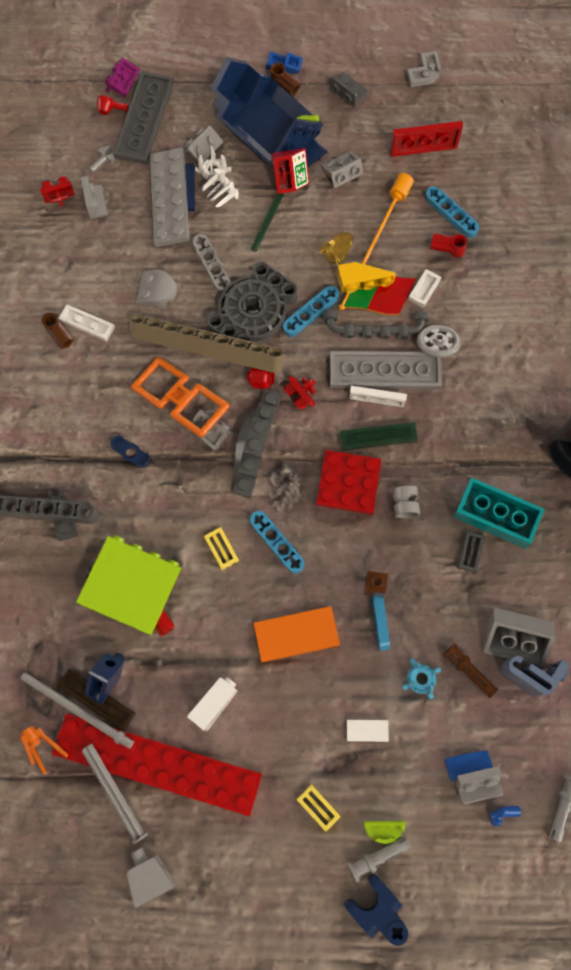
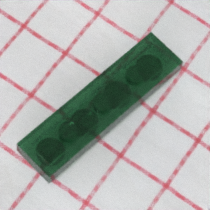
M415 422L340 431L342 451L415 443L418 441Z

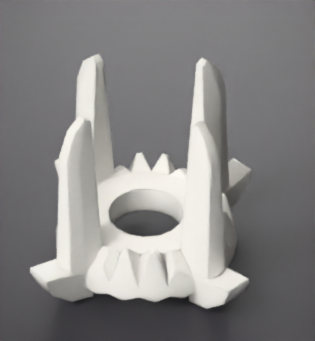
M213 146L210 148L211 159H206L203 163L202 155H199V167H195V171L202 174L206 180H209L216 173L213 171L212 166L223 170L224 175L231 172V167H227L224 155L221 154V160L215 158Z
M213 169L216 173L204 184L202 191H205L216 180L220 182L206 196L208 198L223 186L211 199V201L217 199L225 191L228 193L215 205L218 208L234 196L237 200L239 192L238 189L234 188L233 181H229L225 177L223 170Z

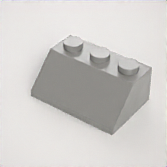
M494 607L488 622L483 653L506 659L520 656L523 657L521 663L533 664L543 668L556 637L554 622Z

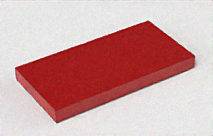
M456 121L393 129L390 156L396 157L457 149L463 129V122Z

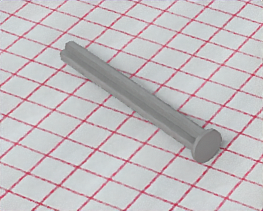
M90 744L82 750V753L131 835L132 843L135 844L147 836L148 833H144L96 749Z

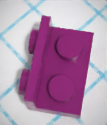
M122 57L120 63H115L112 69L114 74L113 76L109 75L105 84L108 85L106 92L109 93L110 89L126 98L140 69Z

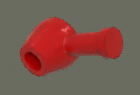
M100 95L97 98L98 112L102 115H108L112 108L128 112L129 104L115 102L112 98Z

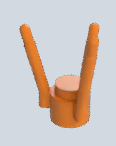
M33 726L29 727L19 736L31 765L35 764V758L43 774H46V769L35 749L41 743L40 738L44 739L64 757H68V753L45 735L41 728L36 730Z

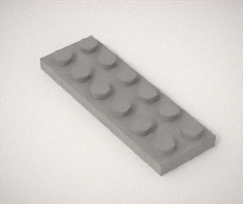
M181 147L150 154L154 245L160 247L189 241L185 151Z
M330 351V388H351V386L386 389H441V358L432 357L424 352Z

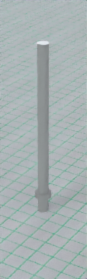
M26 672L22 674V681L113 738L115 743H121L128 749L134 744V741L126 737L124 732H118Z

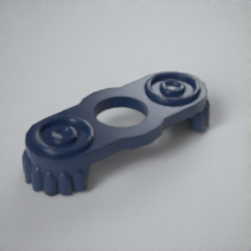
M123 436L113 437L110 443L112 449L122 455L126 461L132 462L140 468H145L149 465L151 459L148 452H143L137 445L125 440ZM130 448H134L137 451V454L132 458L126 456V452Z

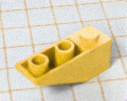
M358 262L338 265L337 269L341 293H353L359 289L370 290L376 286L386 287L391 285L396 277L394 272Z

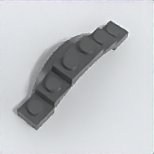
M264 389L260 403L251 410L241 427L235 450L234 469L236 482L232 491L233 494L247 498L252 497L264 448L280 406L282 393Z

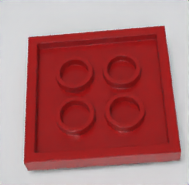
M325 450L316 506L373 515L382 459Z

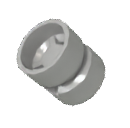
M400 486L392 490L393 501L397 503L394 505L396 518H413L420 515L419 503L416 502L418 500V488L416 486Z

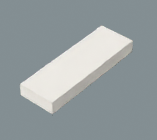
M67 304L58 318L61 323L106 342L115 328L114 324Z
M351 386L349 396L351 400L404 407L407 394L357 386Z

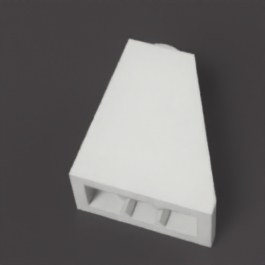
M220 677L187 717L202 730L208 731L237 693V690L234 688L236 684L228 677L225 680Z

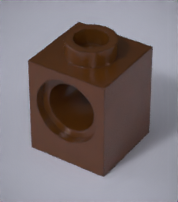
M368 571L365 579L364 595L384 598L388 574Z

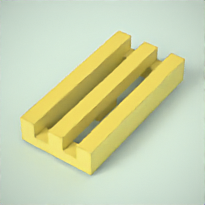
M221 527L204 535L221 570L239 562ZM220 533L233 559L229 560L216 534ZM210 537H213V538H214V540H215V542H216V544H217L219 550L221 551V553H222V555H223V557H224L226 563H224V564L222 563V561H221L219 555L217 554V552H216V550H215V548H214L212 542H211L210 539H209Z
M312 784L296 799L325 832L341 817ZM310 791H312L335 816L333 819H331L328 816V814L318 805V803L308 794ZM305 797L329 822L327 825L303 801Z

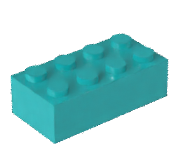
M471 477L453 518L526 549L533 541L545 509Z

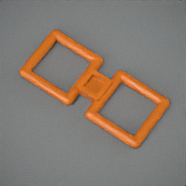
M156 357L132 383L131 389L159 409L164 408L171 401L176 407L172 410L170 416L197 436L204 437L230 407L229 403L199 383L191 390H188L183 386L189 379L188 375L163 358ZM159 365L179 378L161 400L141 387L143 382ZM199 392L220 406L202 428H199L180 414Z

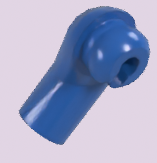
M503 806L490 813L491 824L500 826L502 825V818L520 817L521 809L519 806Z

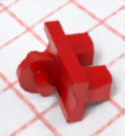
M66 176L59 177V184L53 186L51 181L42 182L40 192L46 204L59 202L60 206H64L63 200L75 195L72 184Z
M293 375L288 378L290 382L283 388L290 397L297 392L301 395L294 401L298 409L302 410L307 406L313 407L316 403L308 391L312 395L316 393V390L313 388L316 385L315 380L311 379L308 381L304 377L301 380L304 384L302 385L297 378H294Z

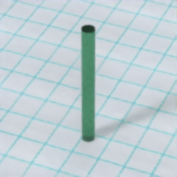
M284 193L276 194L251 246L252 251L257 252Z

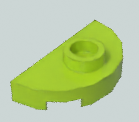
M405 820L363 821L364 829L369 837L382 844L395 842L404 832L406 823Z

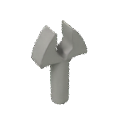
M110 146L98 149L100 158L89 167L90 172L94 173L105 162H110L113 165L116 159L113 155L114 150L107 155L111 151Z

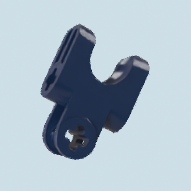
M373 873L369 876V882L376 891V903L370 908H362L354 900L347 899L344 902V906L371 938L380 931L391 944L396 946L403 945L408 939V929L396 914L403 905L379 877ZM392 928L399 929L401 934L399 936L393 935Z

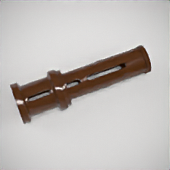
M455 643L442 655L456 666L455 669L457 671H462L488 698H491L498 691V688L470 662V657L468 655L465 656ZM453 653L459 658V660H457L453 656ZM472 673H475L485 683V685H483Z

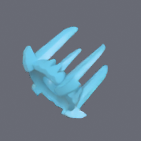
M414 658L410 659L412 668L407 673V684L402 686L403 690L410 688L418 694H427L430 700L433 699L432 692L436 684V674L442 671L441 668L438 667L433 670L425 664L415 662ZM418 673L426 674L428 678L426 684L421 685L416 681Z

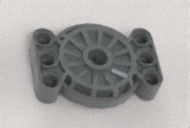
M258 262L253 266V276L239 278L225 288L219 300V313H212L207 318L208 329L210 332L222 335L233 333L234 335L231 337L252 342L266 340L275 335L283 326L287 316V305L294 304L297 300V286L268 264ZM250 307H257V308L259 309V311H258V310H255V311H250V310H249L248 313H247V309L250 308Z

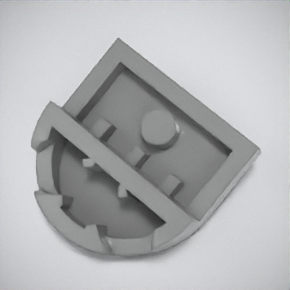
M163 270L143 271L136 303L139 306L155 305L158 309L166 307L165 303L170 299L173 300L177 294V284Z

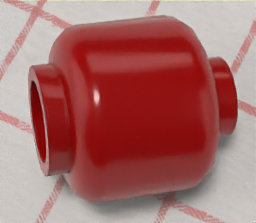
M251 367L250 372H247L246 379L253 389H269L275 382V373Z

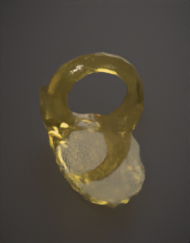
M342 232L337 234L332 241L322 246L320 253H325L326 259L330 263L341 265L353 244L351 233Z

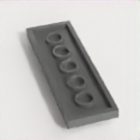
M141 72L113 153L114 158L142 164L148 163L174 85V77Z

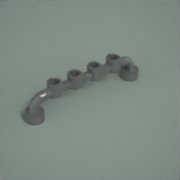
M336 310L324 311L323 320L327 322L330 330L335 333H343V338L346 339L353 338L354 334H361L363 339L372 338V334H379L380 339H389L390 334H397L398 339H407L408 334H417L423 329L424 323L428 322V312L417 311L414 313V322L417 323L415 327H408L406 325L390 327L389 325L372 327L371 325L353 326L350 324L337 326L334 323L338 320V312Z

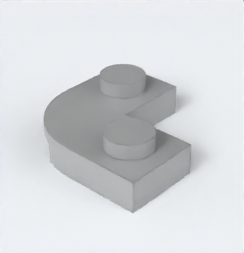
M437 51L421 53L420 61L422 67L408 69L407 76L410 87L429 85L438 79L441 65Z

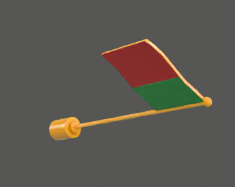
M398 174L389 192L393 201L361 264L366 263L396 201L399 202L406 199L414 182L409 174ZM396 276L394 282L389 286H376L370 290L359 289L353 293H346L338 308L339 310H344L345 308L364 309L384 315H399L416 278Z

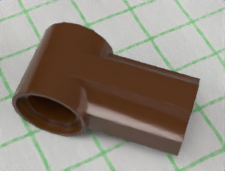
M272 64L270 77L291 96L296 95L301 84L285 71L283 64Z
M51 312L44 314L41 322L61 349L71 346L74 339L59 321L58 317Z

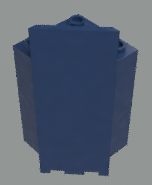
M226 57L211 89L217 94L213 106L219 110L216 116L271 167V153L306 148L307 166L309 168L328 152L315 140L323 126L321 121L297 119L301 115L310 116L313 114L269 75L259 73L246 61Z

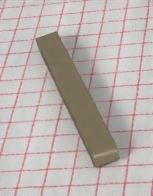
M132 315L129 317L130 336L134 339L274 373L280 372L283 368L284 352L277 347L143 315Z

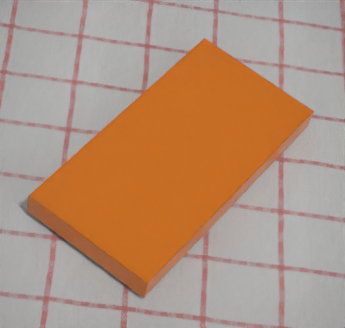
M331 606L254 622L261 663L340 646Z

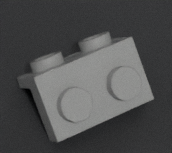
M211 126L207 129L202 127L196 133L198 137L195 140L191 138L184 145L186 147L184 150L185 154L188 152L197 164L199 155H202L204 162L211 155V146H213L215 151L224 142Z

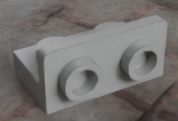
M352 151L322 165L323 172L331 178L334 188L364 173L361 158Z
M88 176L81 177L86 208L90 218L107 216L102 185L94 186L93 183H90Z
M200 409L191 422L202 428L215 412L210 409ZM218 420L204 437L199 438L212 449L218 450L225 439L234 432L230 429L231 426L227 422Z
M499 766L457 776L456 786L462 804L465 805L503 795L500 784L502 773Z

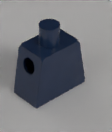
M115 653L114 656L105 654L88 673L85 690L87 697L100 704L104 703L121 677L123 662L125 661L122 654Z

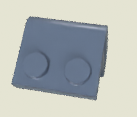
M516 656L504 661L500 665L502 676L531 696L540 697L553 693L558 683L566 679L569 674L567 669L570 664L564 660L551 663L546 673L533 664L521 667L519 670L514 665L520 664L523 657Z

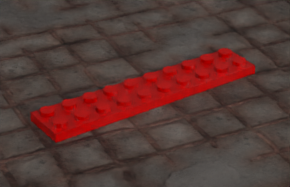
M65 714L56 744L68 753V757H64L56 749H53L51 755L90 766L82 750L92 744L109 773L249 817L251 816L262 773L122 731L126 737L134 741L132 747L128 749L121 743H115L113 738L82 718Z

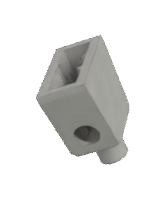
M143 847L131 853L136 866L127 871V877L135 908L175 887L174 879L158 855L147 859Z

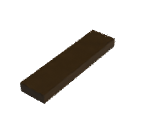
M68 669L57 687L122 731H125L136 713L110 695L103 704L85 695L87 680L71 669Z

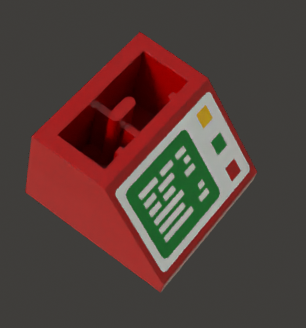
M306 148L271 153L275 189L278 194L293 192L309 184Z

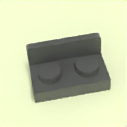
M344 72L337 78L334 75L330 78V89L332 92L339 95L346 103L351 104L353 107L368 95L366 88Z

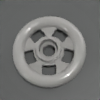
M430 325L419 332L417 344L427 355L443 358L451 356L459 350L461 339L458 333L450 327ZM429 333L432 334L430 338L426 336ZM448 339L453 340L454 343H448Z

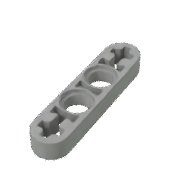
M198 234L193 238L194 249L216 291L222 294L225 288L220 286L219 280L222 278L223 284L227 287L231 284L230 279L208 237L204 234ZM199 241L204 243L205 249L202 250L201 244H198ZM206 254L213 255V258L211 260H205L204 256ZM219 268L221 271L215 275L211 273V270Z

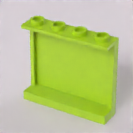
M114 535L112 538L108 536L76 603L152 636L182 568L178 567L179 563L168 559V561L160 559L161 555L150 551V553L142 551L143 548L137 544L132 543L130 546L124 543L125 540L121 537Z

